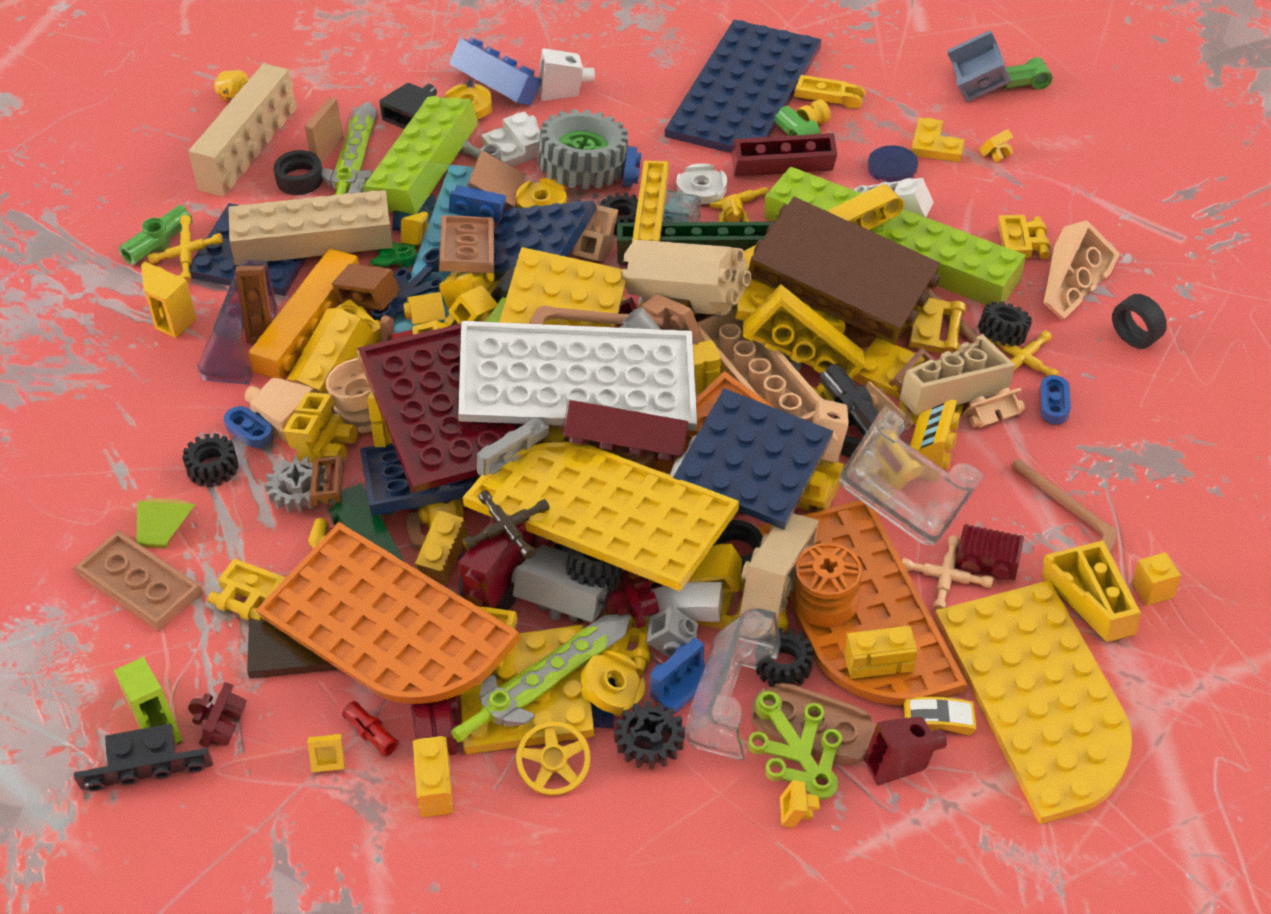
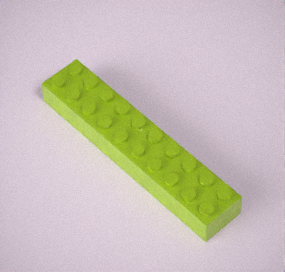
M790 166L765 195L764 219L776 222L784 204L788 205L793 197H797L827 211L862 193ZM905 209L895 218L869 230L940 262L937 274L941 275V278L938 282V287L984 305L987 303L991 304L993 301H996L998 304L1000 301L1005 302L1022 279L1025 254Z

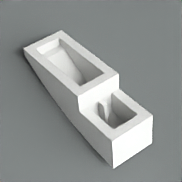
M722 582L686 583L681 591L667 586L651 589V592H654L657 597L659 611L673 606L694 621L720 622L724 599Z

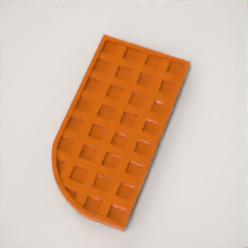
M869 498L801 515L819 520L815 545L819 543H834L845 546L855 553L861 562L862 569L859 604L856 613L848 622L839 626L820 627L808 623L799 616L794 608V591H790L787 598L805 639L808 638L810 641L814 659L821 670L832 681L850 693L873 702L904 706L903 702L906 699L915 697H948L965 692L967 683ZM771 524L757 527L762 536L765 533L769 534ZM903 626L911 627L917 647L913 672H896V674L856 679L850 678L844 654L846 633Z
M340 522L334 526L256 609V612L262 619L378 696L398 703L425 704L438 702L468 691L485 680L522 639L520 633L514 628Z

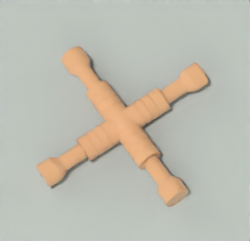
M953 535L949 537V550L945 554L942 566L925 563V565L917 564L904 558L902 561L907 572L913 570L923 572V575L939 578L937 587L938 597L933 604L934 611L946 608L945 597L949 594L952 581L969 584V582L981 584L984 588L989 589L992 587L993 577L991 576L980 577L971 575V572L954 569L957 558L955 553L960 543L958 536Z

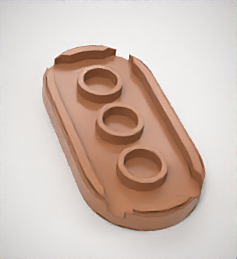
M788 683L775 684L774 687L769 689L766 687L759 691L753 699L751 706L752 724L756 731L765 733L768 740L786 744L773 722L761 719L755 712L758 695L765 691H772L781 698V711L800 739L805 725L804 711L806 706L810 703H818L823 707L824 717L817 727L811 751L812 756L821 758L824 749L821 745L822 735L828 729H835L841 733L842 742L840 748L835 752L833 763L853 765L864 761L876 724L874 725L872 717L862 708ZM771 700L763 701L764 704L767 706H772L775 704ZM810 711L808 713L811 717L814 718L820 716L816 711ZM833 737L826 738V741L830 744L837 743V740Z

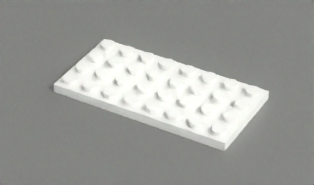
M462 321L458 421L525 424V422L533 418H540L546 425H563L567 402L570 399L688 421L687 430L696 431L697 413L692 331Z

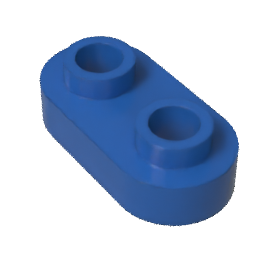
M627 146L622 187L632 188L633 183L638 184L640 172L638 168H640L642 153L637 152V147Z
M1051 375L1045 377L1041 381L1039 390L1040 415L1048 423L1062 424L1068 420L1071 409L1069 383L1060 376Z
M237 406L225 413L224 422L227 431L248 446L261 448L273 440L271 424L249 408Z

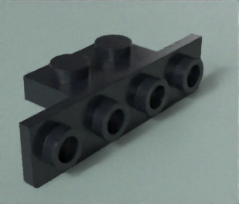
M170 723L105 735L107 766L74 772V780L81 790L94 792L104 789L107 785L118 783L120 785H132L137 783L139 779L144 778L164 779L176 772H200L205 767L213 765V758L208 747L176 753L174 728Z

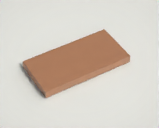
M441 216L439 271L494 273L493 218Z
M119 530L74 567L76 575L158 632L203 593L202 587Z

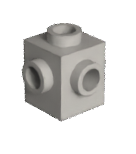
M669 606L649 617L646 643L671 658L679 646L682 644L686 645L694 637L697 638L698 623L673 606Z

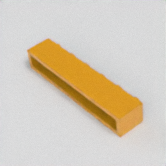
M329 248L248 352L253 372L271 378L283 379L288 371L293 369L295 362L303 352L326 310L336 308L340 304L331 283L348 264L359 265L357 256Z

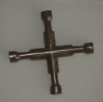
M484 490L480 492L478 499L482 504L487 505L490 509L489 513L496 523L484 528L483 532L475 536H468L462 539L465 548L470 550L477 543L485 539L490 540L505 532L513 544L519 546L523 557L531 559L536 552L531 545L526 544L523 540L524 536L516 526L530 520V517L537 513H544L550 510L548 502L542 499L528 510L522 509L507 516L500 505H496L493 502L489 491Z

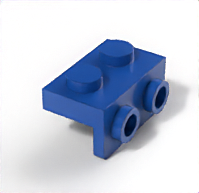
M694 637L686 645L682 644L676 649L671 658L665 663L656 665L650 674V697L658 704L659 702L663 703V708L666 710L673 708L674 714L717 678V673L704 663V644Z

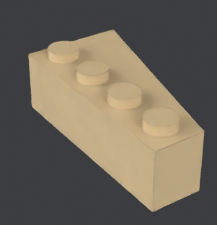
M982 334L976 337L975 342L972 344L966 342L961 344L959 350L953 353L947 351L941 354L940 359L937 361L930 359L907 370L900 400L915 415H918L951 399L957 400L956 405L981 396L985 398L993 397L999 390L1010 387L1015 364Z
M793 513L785 530L771 525L769 534L765 533L762 538L760 548L756 547L754 549L751 562L746 561L741 578L746 580L739 620L776 630L779 623L780 611L784 612L788 604L787 598L790 591H794L795 564L799 555L804 550L815 545L819 520Z

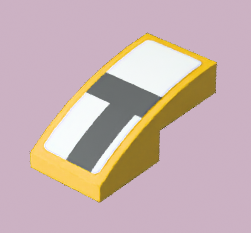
M915 697L906 699L903 702L905 718L920 716L925 719L931 731L943 729L971 736L976 730L974 704L971 701L945 697Z

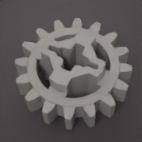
M297 456L293 457V462L288 463L284 459L282 460V467L273 466L274 474H267L268 482L265 483L270 503L275 502L277 509L285 506L288 513L293 508H297L298 512L302 513L305 506L311 510L314 509L309 499L313 462L310 463L309 457L306 456L303 461H298ZM321 466L319 492H323L325 466Z

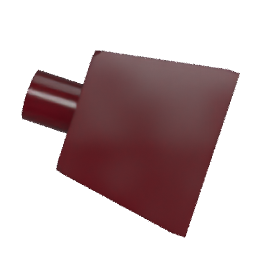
M920 716L879 721L866 751L864 762L877 786L925 770L933 752L946 748V736L941 729L931 731L925 719Z

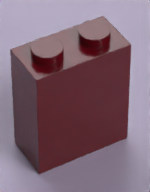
M493 518L486 527L496 523L495 519ZM524 522L516 527L524 536L523 540L528 544L526 524ZM505 532L490 540L485 539L477 543L459 561L464 599L476 606L495 608L513 584L511 579L515 567L521 565L526 560L521 554L519 546L513 544Z

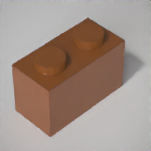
M348 264L331 283L340 304L350 299L357 306L376 310H384L400 291L391 269Z

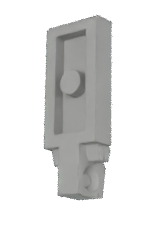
M533 418L515 431L508 432L495 443L485 446L477 453V473L480 476L488 475L489 473L494 475L510 461L515 462L520 457V455L514 456L523 448L528 450L533 444L549 435V426L540 418Z

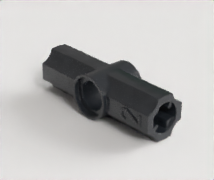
M833 364L827 367L820 375L821 384L833 397L834 402L847 405L848 418L866 440H872L882 429L888 426L887 422L872 405V398L868 390L863 385L857 386L841 366Z

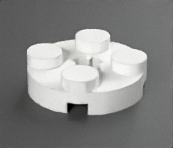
M710 164L690 165L685 168L684 173L677 175V193L683 198V203L688 206L717 202V200L723 198L727 191V176L721 169L720 173L714 170V166Z

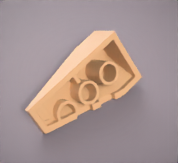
M1087 220L1064 226L1054 246L1044 304L1060 320L1065 319L1082 302V298L1085 295L1094 291L1097 288L1096 285L1111 274L1120 255Z

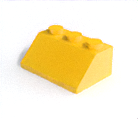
M340 308L327 309L286 380L310 386L314 389V393L328 394L326 379L329 373L341 363L358 358L357 348L365 346L373 330L362 318Z

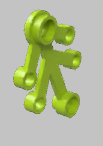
M765 691L759 694L755 704L756 714L763 720H771L786 744L768 740L765 733L757 731L749 737V750L757 755L765 753L799 762L804 771L786 768L784 761L779 758H772L766 764L765 774L767 778L771 781L783 780L792 782V780L805 782L808 794L818 796L819 800L832 797L837 791L838 779L831 769L835 752L841 746V733L835 729H828L823 733L821 745L824 749L819 766L811 756L817 727L824 717L823 707L818 703H810L806 706L804 711L805 725L800 739L781 711V698L772 691ZM771 700L775 704L772 706H767L764 704L763 701ZM810 711H816L820 716L814 718L811 717L808 713ZM833 737L837 740V743L830 744L826 741V738ZM754 740H761L764 745L758 747L752 742ZM777 766L781 769V772L773 773L770 768ZM816 779H824L827 781V784L819 785Z

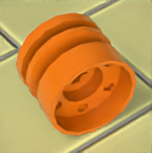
M819 543L808 547L799 555L795 564L793 599L794 608L801 618L816 626L836 627L848 622L855 615L859 604V588L862 577L861 562L855 553L845 546L838 544Z

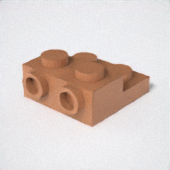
M657 293L641 305L650 317L663 318V328L660 330L692 331L693 344L698 345V343L704 342L691 308Z

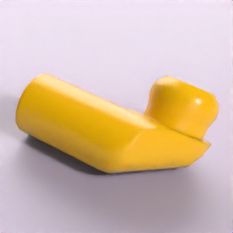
M317 518L314 521L308 543L313 549L326 535L329 523L325 519Z

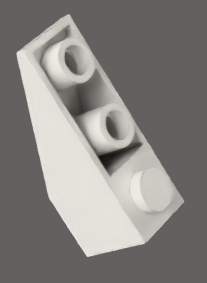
M907 178L902 181L882 182L871 186L861 185L854 189V191L863 194L879 185H888L903 199V209L924 217L927 216L934 203L923 178Z

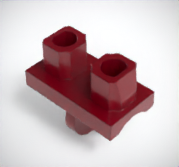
M623 571L620 581L624 590L612 591L606 597V610L611 615L618 614L620 616L625 615L629 611L636 628L645 627L644 617L660 612L657 597L654 592H651V586L647 578L639 576L631 579L628 571Z
M224 682L214 705L211 703L213 696L205 693L202 699L195 698L190 701L188 710L194 715L192 722L196 725H201L203 720H207L199 745L208 747L210 741L225 745L229 744L236 725L221 720V717L225 714L239 720L247 702L246 699L232 693L234 685Z

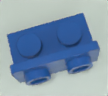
M456 185L455 190H451L449 194V213L471 217H492L496 223H499L506 204V195Z

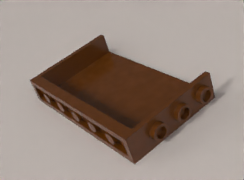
M793 197L788 205L784 204L778 214V220L770 223L765 239L760 238L757 242L749 265L752 279L773 289H776L781 284L805 304L893 345L897 344L908 325H914L919 311H917L918 307L924 308L930 296V293H928L929 289L935 290L941 278V275L937 274L940 262L797 197Z

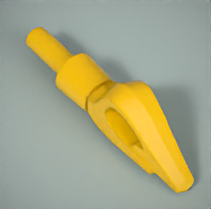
M767 187L754 191L749 189L742 193L719 199L717 202L710 203L709 206L713 209L722 210V203L726 198L735 196L742 203L754 200L756 196L768 193Z

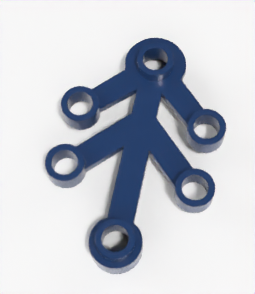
M433 248L425 253L423 260L426 266L409 284L408 281L412 278V274L407 267L400 268L395 272L394 276L400 291L384 310L372 309L371 313L374 320L380 321L384 315L395 320L397 315L405 313L403 304L408 300L407 297L423 295L431 291L433 293L441 292L439 287L440 283L444 281L442 277L434 278L432 281L422 284L432 272H440V248Z

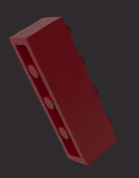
M834 133L734 139L731 153L734 176L785 173L790 166L804 172L833 170L837 159Z
M568 399L562 435L568 436L567 442L585 445L586 440L598 442V448L615 450V446L620 445L627 447L626 453L644 456L645 450L657 452L656 458L674 461V455L681 457L683 455L688 421Z

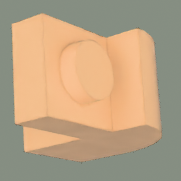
M595 204L597 210L575 244L573 255L595 261H604L611 252L616 235H613L619 210Z

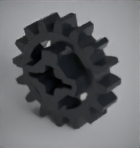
M646 701L645 708H640L639 705L633 704L632 713L624 710L622 712L623 720H616L614 739L615 743H617L618 754H625V761L627 763L635 759L637 768H640L643 763H648L649 768L654 769L655 762H659L665 767L667 766V757L676 760L677 750H683L685 727H682V717H674L673 708L664 711L663 703L659 702L656 708L651 707L650 701Z

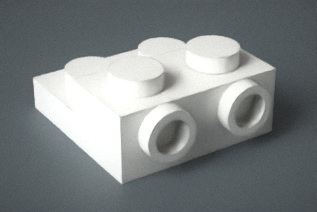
M525 111L504 118L503 127L481 135L484 146L487 144H497L500 147L502 156L500 160L512 167L538 158L540 129L538 128L535 116H528Z

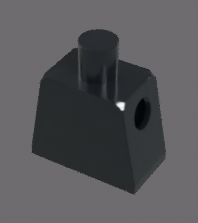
M411 83L404 84L379 100L382 120L405 129L427 97L437 95L436 88L429 83L423 88Z

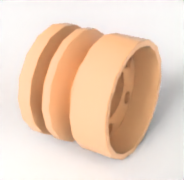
M359 358L347 360L336 366L329 373L326 379V388L328 394H331L333 397L335 413L341 414L344 423L355 425L358 433L371 432L373 421L370 420L367 400L371 388Z

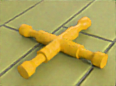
M183 215L180 217V224L182 225L180 245L166 249L165 252L159 254H149L148 259L151 264H155L165 258L172 259L180 256V264L183 267L181 277L189 283L191 282V273L189 272L191 253L205 249L206 246L211 244L223 243V237L221 233H218L211 238L205 240L201 238L191 242V232L189 231L191 218L188 215Z
M1044 330L1039 334V338L1036 341H1031L1023 349L1015 345L1009 346L1008 343L1004 346L999 341L994 343L992 338L988 339L1013 357L1011 361L1015 364L1014 371L1024 363L1036 371L1040 370L1047 376L1060 375L1059 371L1054 368H1048L1043 365L1041 360L1032 356L1040 349V345L1047 343L1052 338L1049 331Z

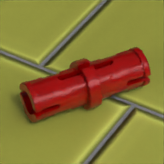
M352 701L346 705L342 711V716L358 730V735L364 741L369 740L383 756H389L397 749L399 741L382 727V721L378 717L371 716L360 706L359 702Z

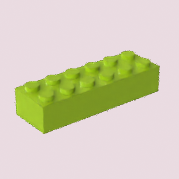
M428 96L364 184L365 192L386 190L388 212L417 214L461 150L465 140H468L478 125L472 100Z

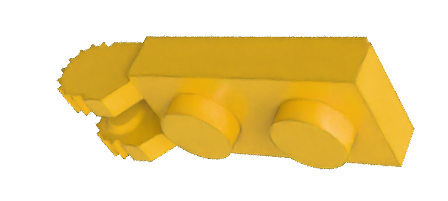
M806 75L800 76L795 89V97L806 100L822 99L832 104L843 103L847 108L856 109L862 105V98L865 95V89L862 86L845 81Z

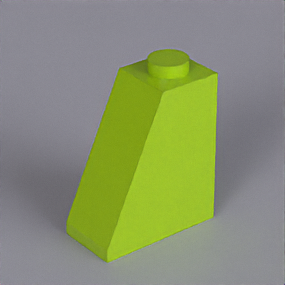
M142 657L113 670L139 728L143 729L171 723L174 728L175 744L182 742L183 739L163 690L145 658Z

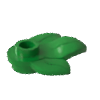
M392 241L393 248L377 249L379 255L369 261L374 266L386 267L396 263L398 268H408L415 264L416 257L418 256L417 246L402 242L398 244Z

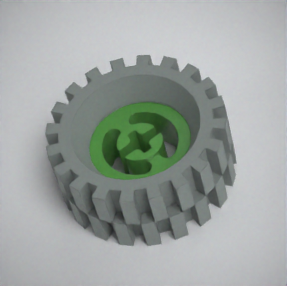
M577 109L570 110L569 114L565 111L558 112V117L552 114L548 120L543 121L540 128L538 166H540L542 173H546L547 178L550 180L556 178V183L561 185L565 182L569 183L568 187L570 188L581 185L582 189H589V186L594 185L598 189L602 188L603 183L607 186L612 185L613 180L618 181L621 179V174H624L628 145L627 129L623 128V124L620 121L614 123L615 118L610 115L605 118L603 117L604 113L598 111L596 114H591V110H584V113H578Z

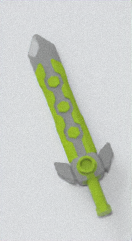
M365 102L353 110L348 125V132L334 172L326 168L322 170L321 177L329 186L332 185L336 190L335 195L346 194L351 184L356 182L357 179H366L367 181L372 175V170L361 171L365 150L377 115V110L370 102Z
M603 615L588 627L575 634L572 639L540 661L532 664L500 687H497L494 674L484 680L480 691L482 710L451 730L453 737L459 743L490 720L497 725L504 723L505 727L528 723L534 718V714L522 708L554 687L557 682L586 663L594 655L597 654L598 656L623 638L630 615Z

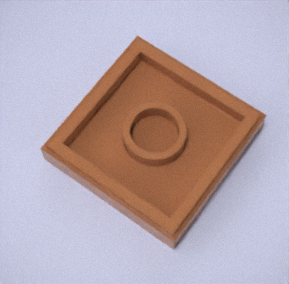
M330 97L304 126L309 151L318 156L321 165L344 139L337 99Z
M481 150L466 187L506 195L504 209L508 210L514 208L517 201L516 192L523 184L526 174Z

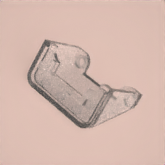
M885 406L877 415L840 474V483L848 492L920 543L934 545L940 541L962 512L985 475L964 463L956 464L949 473L899 439L904 430V422L897 413Z
M760 608L748 609L715 636L684 726L686 739L691 746L743 761L748 744L747 741L741 739L739 732L742 709L737 700L731 698V694L741 665L757 669L758 662L763 658L770 656V658L777 659L781 642L776 612Z

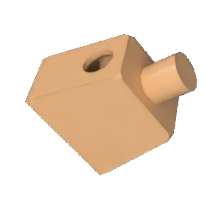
M273 378L262 389L250 386L246 390L244 398L245 401L250 403L251 411L271 424L273 435L287 442L282 432L293 413H296V408L305 393H314V389L310 386Z
M818 398L812 423L833 430V438L822 459L837 463L849 424L847 405ZM827 414L835 415L837 419L831 418Z

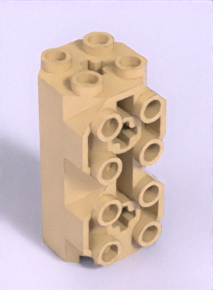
M634 240L624 253V261L628 262L627 269L622 270V279L626 280V290L628 294L641 296L644 303L657 293L682 305L683 302L688 301L694 313L725 315L731 311L732 306L738 303L739 298L745 291V287H748L751 282V273L747 270L744 251L740 248Z

